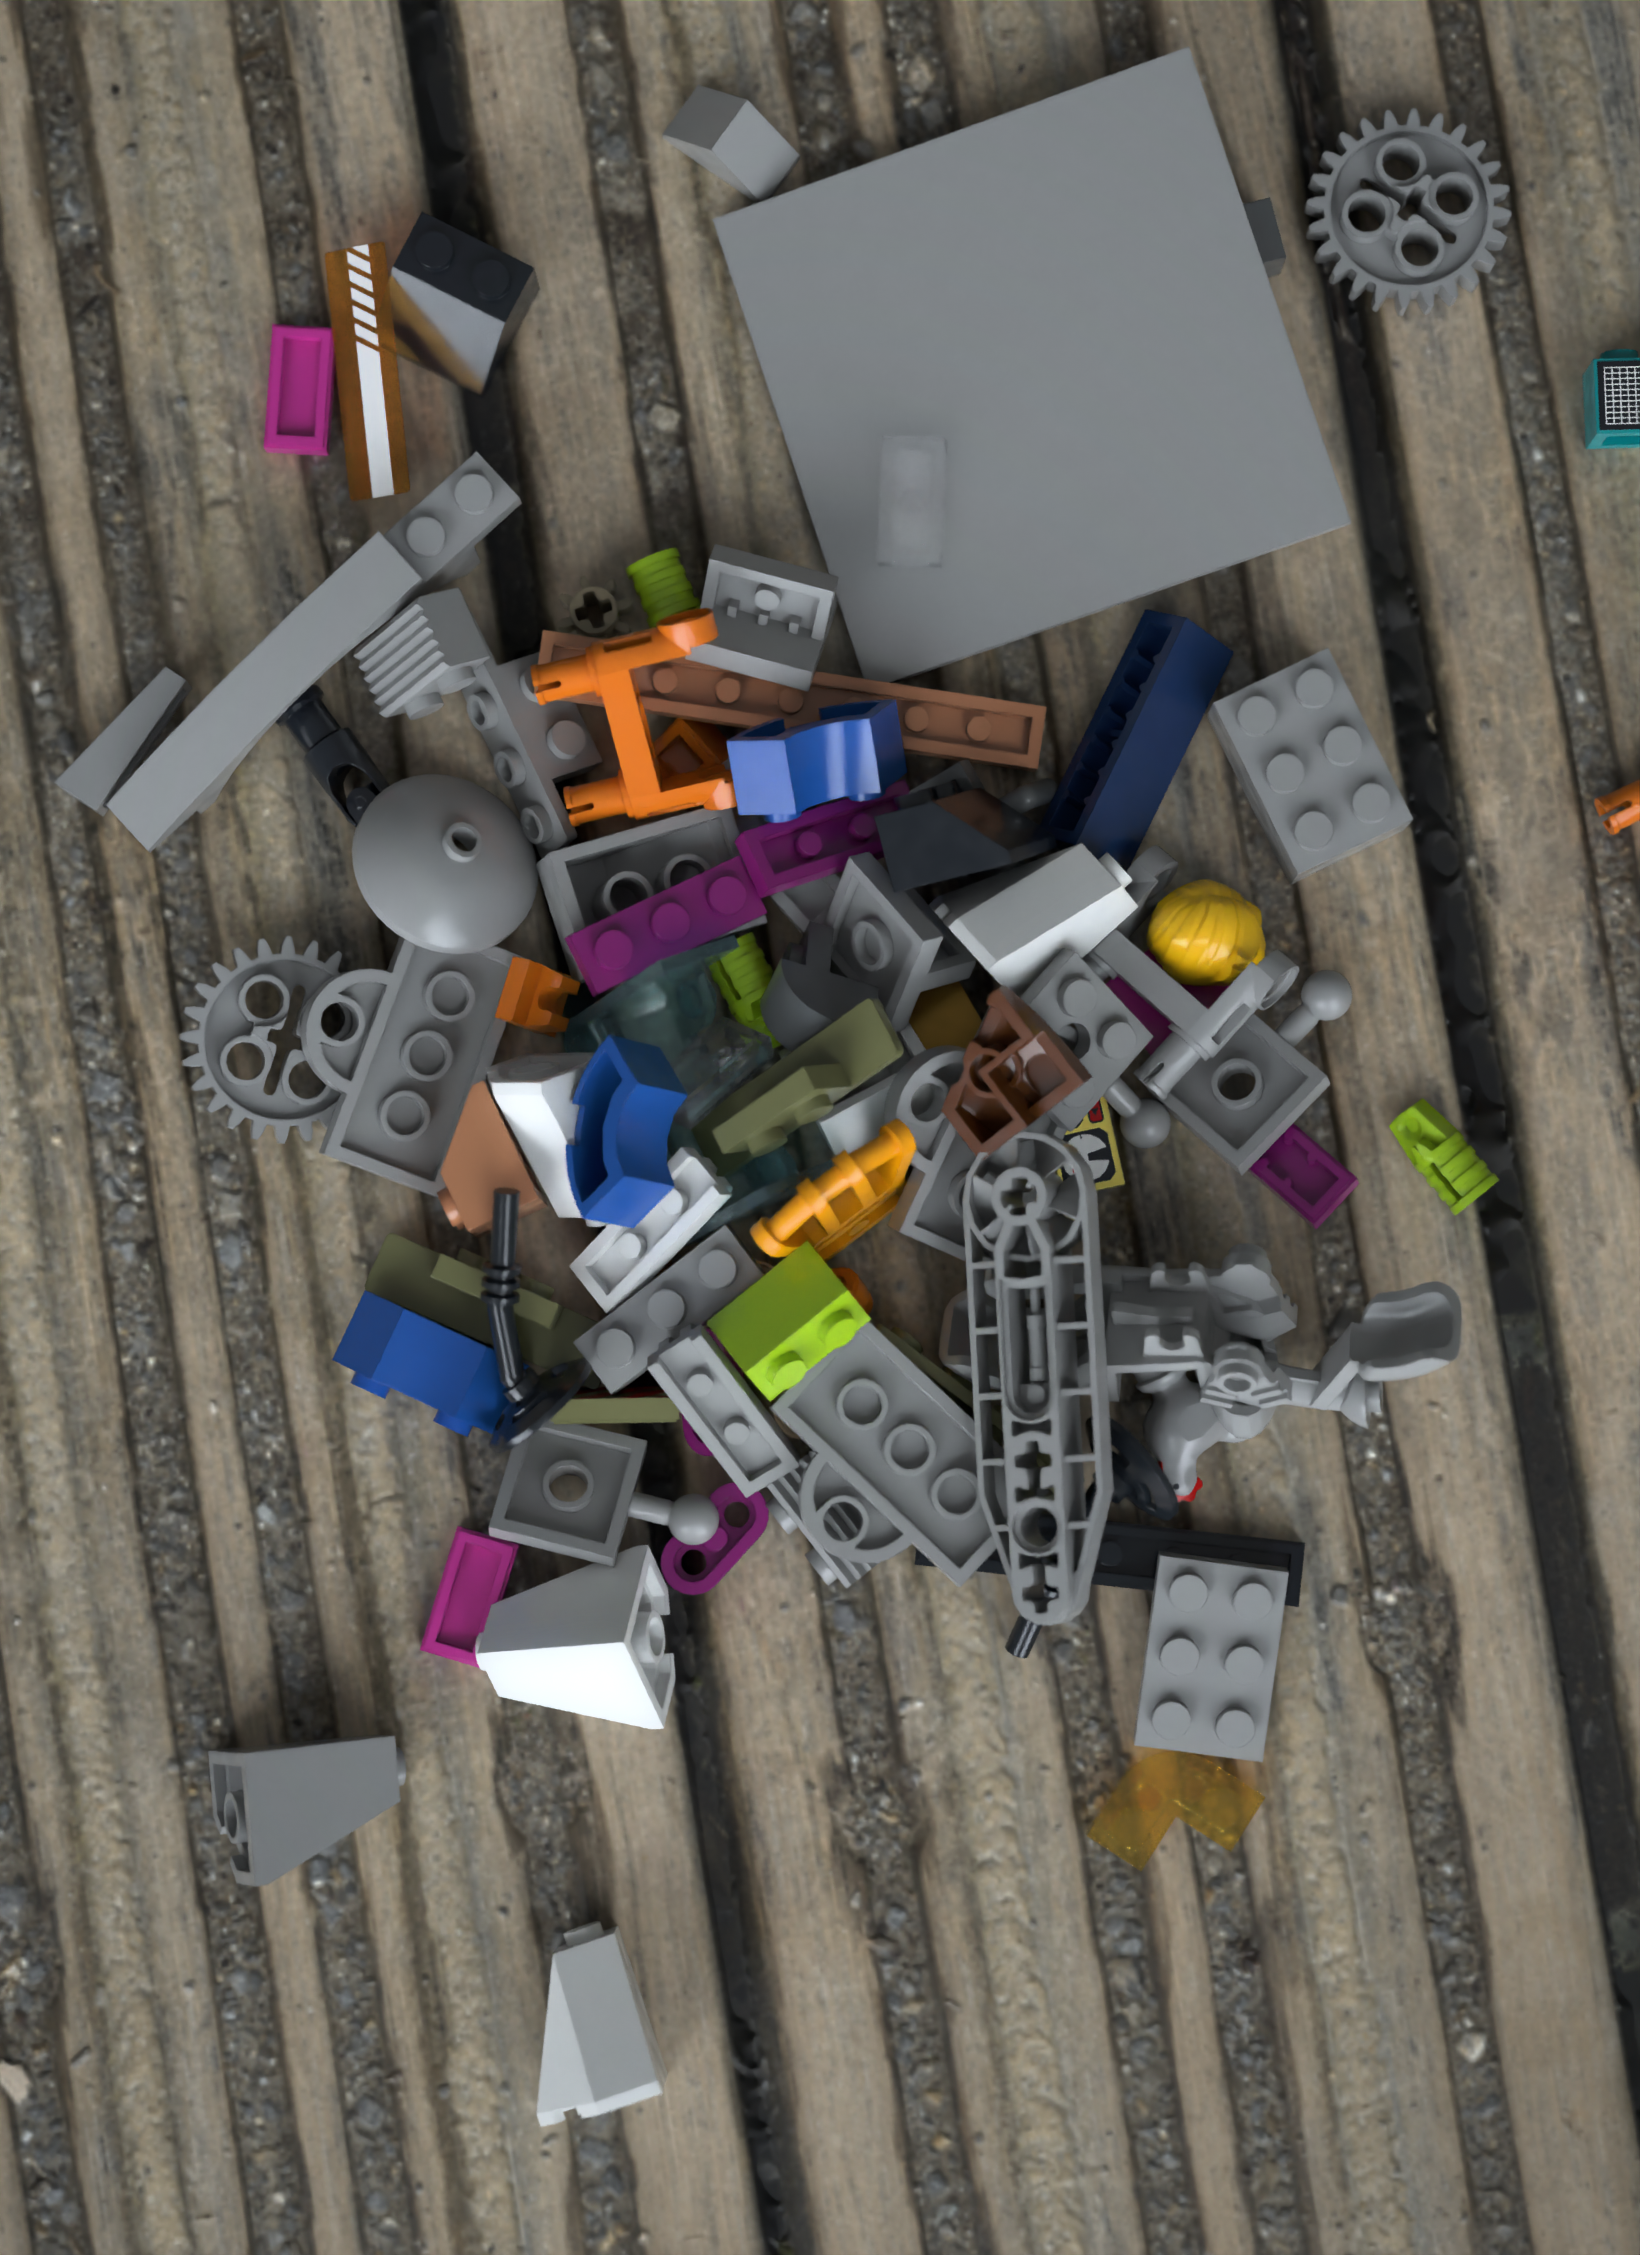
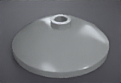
M424 774L402 779L384 789L374 798L361 816L355 830L352 861L355 877L363 897L377 917L388 928L419 947L448 954H468L488 949L509 937L522 923L532 907L538 886L537 859L533 845L525 836L521 822L512 810L494 794L470 781L440 774ZM452 839L462 842L468 851L458 849Z

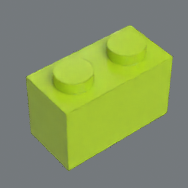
M807 1240L714 1315L706 1324L744 1373L766 1398L771 1401L784 1390L798 1384L805 1373L830 1352L847 1344L854 1337L857 1330L869 1322L871 1318Z

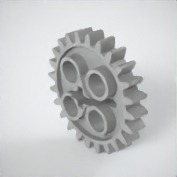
M1417 108L1411 109L1405 125H1398L1391 110H1386L1381 121L1380 130H1376L1366 118L1360 120L1357 128L1359 141L1342 132L1339 134L1336 142L1340 155L1328 151L1323 153L1319 165L1327 174H1313L1308 186L1311 191L1320 197L1307 199L1304 208V214L1320 218V220L1308 226L1306 239L1325 240V243L1317 250L1314 260L1316 263L1335 261L1336 265L1328 281L1331 284H1335L1346 277L1352 280L1353 284L1348 299L1351 301L1359 297L1366 289L1373 293L1371 301L1372 311L1377 312L1387 297L1394 299L1397 315L1403 316L1410 300L1416 299L1425 315L1429 314L1433 307L1435 294H1438L1450 307L1454 305L1458 298L1456 283L1472 293L1480 282L1474 269L1485 273L1491 272L1496 259L1488 250H1502L1507 240V236L1494 228L1507 225L1511 217L1510 210L1494 205L1506 198L1509 192V185L1490 184V181L1497 175L1501 164L1499 161L1485 164L1480 163L1479 158L1487 144L1484 140L1478 141L1468 148L1461 143L1467 127L1463 123L1456 127L1449 135L1442 132L1443 114L1437 113L1429 127L1420 125ZM1391 159L1404 161L1410 166L1413 177L1407 180L1393 179L1385 172L1383 163ZM1360 182H1369L1374 190L1362 189ZM1442 193L1455 194L1463 200L1466 211L1460 214L1446 213L1438 206L1436 196ZM1407 204H1410L1417 209V212L1405 221L1397 214L1399 210H1403ZM1357 210L1370 212L1376 217L1379 228L1372 232L1357 230L1350 223L1348 215ZM1441 234L1452 235L1455 242L1452 244L1446 243ZM1408 244L1421 245L1429 251L1432 262L1425 266L1410 264L1404 258L1401 248Z
M285 936L281 943L279 954H272L268 943L262 938L257 940L256 958L250 960L239 947L233 949L232 955L236 968L230 971L217 962L213 963L210 967L219 983L215 988L207 984L196 983L194 989L206 1002L203 1007L191 1006L185 1007L183 1010L185 1015L198 1022L197 1030L179 1034L180 1040L197 1044V1053L181 1061L182 1066L201 1067L203 1075L190 1086L192 1091L211 1087L215 1095L209 1101L206 1110L211 1113L225 1105L231 1108L226 1125L229 1129H234L244 1118L250 1119V1136L255 1140L259 1139L267 1125L273 1126L277 1143L285 1144L290 1126L297 1127L304 1141L312 1140V1122L318 1120L327 1130L341 1092L332 1089L323 1081L319 1092L307 1099L295 1095L290 1089L288 1082L290 1071L299 1062H307L302 1044H300L299 1050H287L284 1054L275 1092L272 1095H267L263 1090L267 1074L271 1069L277 1050L276 1044L267 1041L269 1031H278L283 1028L294 987L301 985L305 989L304 998L292 1028V1036L301 1040L302 1017L310 998L324 982L340 974L337 970L341 962L342 953L336 951L323 963L317 960L318 941H310L303 954L299 955L295 954L292 937ZM257 982H265L272 985L278 991L280 997V1006L277 1012L267 1019L252 1015L246 1006V993L249 987ZM336 1002L333 1005L339 1010L341 1023L337 1032L329 1038L340 1040L350 1033L353 1026V1017L345 1005ZM238 1043H248L254 1046L259 1051L262 1059L258 1074L248 1080H241L233 1076L228 1070L226 1063L230 1049Z

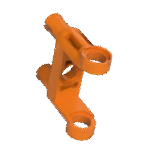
M698 608L679 612L659 620L656 623L657 627L591 642V646L585 647L586 654L541 665H530L533 686L538 687V691L535 694L540 706L547 704V702L595 691L597 697L602 696L621 769H618V776L573 787H563L566 809H571V813L568 816L573 827L627 813L630 819L636 818V820L700 805H703L705 810L711 811L737 806L731 769H725L724 764L662 778L634 668L691 655L690 648L716 639L719 633L711 608Z

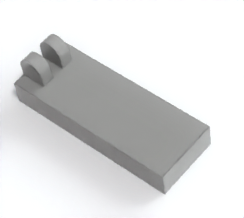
M693 1323L687 1325L680 1330L679 1338L674 1339L669 1336L658 1344L656 1352L647 1357V1369L746 1498L800 1466V1453L702 1324L695 1326Z

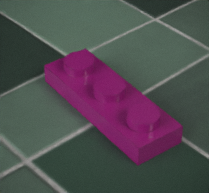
M905 779L890 785L886 789V794L877 799L852 801L849 798H845L802 812V815L794 820L768 823L743 831L734 842L759 897L763 898L842 872L850 856L870 852L876 860L884 858L875 816L897 810L894 798L909 794L910 791Z
M740 855L585 927L566 937L565 941L594 997L765 915L767 911Z

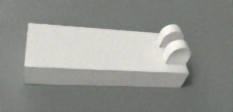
M681 1147L667 1162L675 1187L634 1228L608 1224L570 1264L571 1270L606 1314L613 1312L644 1288L732 1196L731 1191L733 1187L725 1177L716 1176L717 1167L709 1158L701 1157L694 1148Z

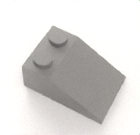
M702 808L549 852L536 864L571 978L577 980L580 984L585 982L565 941L566 937L740 855L734 842L740 834L731 808L712 811ZM763 915L712 941L766 924V916Z

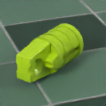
M676 547L644 557L625 569L628 579L633 580L635 592L641 599L640 603L644 612L647 613L648 618L646 621L649 628L657 627L656 623L667 616L698 609L701 606L699 598L694 597L693 588L690 581L686 578L687 574L684 566L680 564L679 559L681 556Z
M750 932L718 948L702 960L706 968H709L711 971V977L715 984H718L723 999H726L731 1014L734 1015L762 1054L782 1044L775 1039L767 1028L760 1008V1000L774 971L771 965L766 962L765 954L758 947L753 932Z
M1423 1098L1404 1110L1389 1125V1128L1414 1165V1168L1419 1174L1422 1173L1427 1179L1426 1182L1431 1188L1433 1187L1436 1190L1439 1198L1446 1202L1454 1216L1459 1214L1500 1180L1495 1173L1492 1174L1487 1168L1488 1165L1485 1161L1477 1156L1475 1149L1467 1144L1464 1140L1465 1137Z

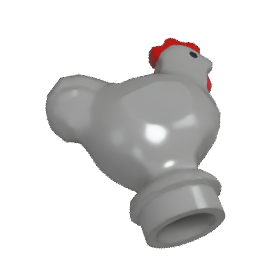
M1187 1370L1133 1373L1138 1381L1135 1385L1136 1388L1142 1393H1152L1153 1398L1142 1424L1144 1439L1155 1456L1158 1465L1172 1485L1178 1502L1181 1500L1192 1502L1195 1499L1196 1492L1203 1487L1202 1480L1197 1477V1457L1216 1442L1238 1443L1246 1439L1236 1438L1228 1432L1217 1418L1211 1404L1199 1402L1200 1384L1188 1380L1186 1377Z

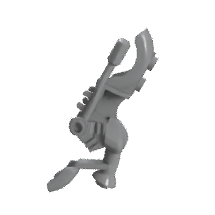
M1242 1243L1231 1247L1228 1251V1256L1223 1259L1221 1268H1204L1199 1263H1190L1189 1269H1166L1164 1263H1156L1151 1268L1101 1265L1109 1402H1119L1122 1373L1195 1369V1374L1200 1384L1199 1402L1211 1404L1221 1424L1236 1438L1251 1439L1260 1434L1270 1422L1277 1405L1282 1404L1324 1411H1341L1350 1421L1360 1427L1369 1429L1371 1412H1382L1383 1381L1409 1379L1425 1375L1457 1358L1461 1341V1302L1453 1288L1437 1281L1423 1283L1406 1290L1378 1293L1365 1307L1361 1324L1352 1322L1313 1370L1278 1363L1273 1339L1297 1327L1298 1306L1295 1303H1290V1297L1287 1294L1283 1295V1289L1280 1287L1279 1281L1271 1273L1272 1265L1267 1259V1253L1260 1246ZM1026 1262V1278L1042 1275L1041 1262ZM1072 1265L1074 1294H1084L1074 1301L1075 1322H1087L1084 1265ZM995 1269L986 1270L984 1281L987 1295L985 1294L987 1327H998ZM1025 1289V1299H1030V1289ZM1040 1289V1299H1045V1289ZM965 1290L951 1298L945 1308L940 1334L939 1358L954 1373L972 1382L968 1292ZM1026 1307V1316L1031 1315V1308ZM1041 1308V1315L1046 1314V1308ZM1045 1328L1047 1367H1049L1047 1328ZM1027 1329L1029 1368H1031L1029 1329ZM1088 1329L1076 1330L1079 1388H1091ZM998 1334L987 1335L990 1389L1001 1391ZM1050 1378L1045 1380V1384L1050 1383Z

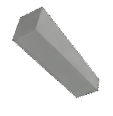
M165 666L54 783L104 817L109 810L106 806L108 801L133 775L192 689V686L187 680Z

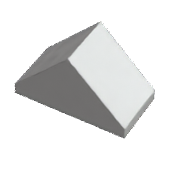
M701 85L696 87L662 134V138L755 203L772 198L800 160V155L747 99Z

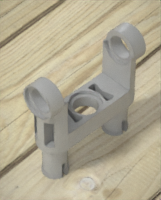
M1155 845L1144 851L1126 872L1133 881L1124 889L1139 907L1082 959L1103 982L1108 976L1113 980L1118 976L1171 1023L1168 1028L1172 1033L1143 1065L1133 1072L1145 1086L1164 1101L1172 1088L1200 1058L1205 1061L1209 1057L1213 1059L1258 1008L1265 1010L1275 1004L1297 978L1299 966L1280 950L1271 952L1257 965L1251 961L1211 1007L1207 1009L1128 940L1134 931L1154 911L1157 904L1168 895L1164 889L1171 882L1178 869V862L1160 846Z

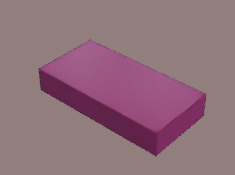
M272 324L264 449L267 453L329 456L338 335L335 328Z
M457 1526L422 1640L421 1651L480 1668L475 1652L476 1639L480 1632H484L491 1605L504 1600L520 1544Z

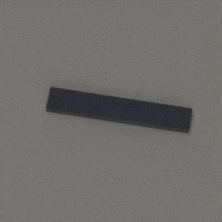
M1041 1514L1038 1519L1039 1533L1043 1539L1050 1543L1057 1534L1056 1518L1054 1515ZM1106 1521L1091 1584L1153 1591L1158 1552L1164 1551L1287 1567L1289 1576L1285 1606L1299 1607L1305 1543ZM916 1548L915 1565L936 1567ZM997 1548L976 1572L1006 1575Z

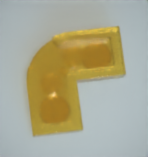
M1181 1751L1161 1752L1153 1754L1140 1762L1137 1761L1123 1774L1085 1834L1142 1871L1176 1817L1231 1852L1265 1797L1198 1754Z

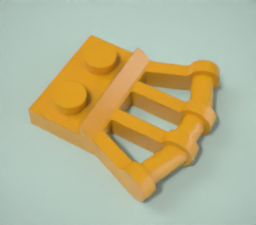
M893 1119L879 1129L878 1137L850 1154L845 1149L831 1159L835 1164L813 1182L807 1177L795 1187L798 1193L773 1217H762L750 1228L754 1241L772 1257H787L808 1240L821 1258L828 1262L894 1211L907 1184L904 1177L916 1151L915 1139L909 1128L901 1120Z

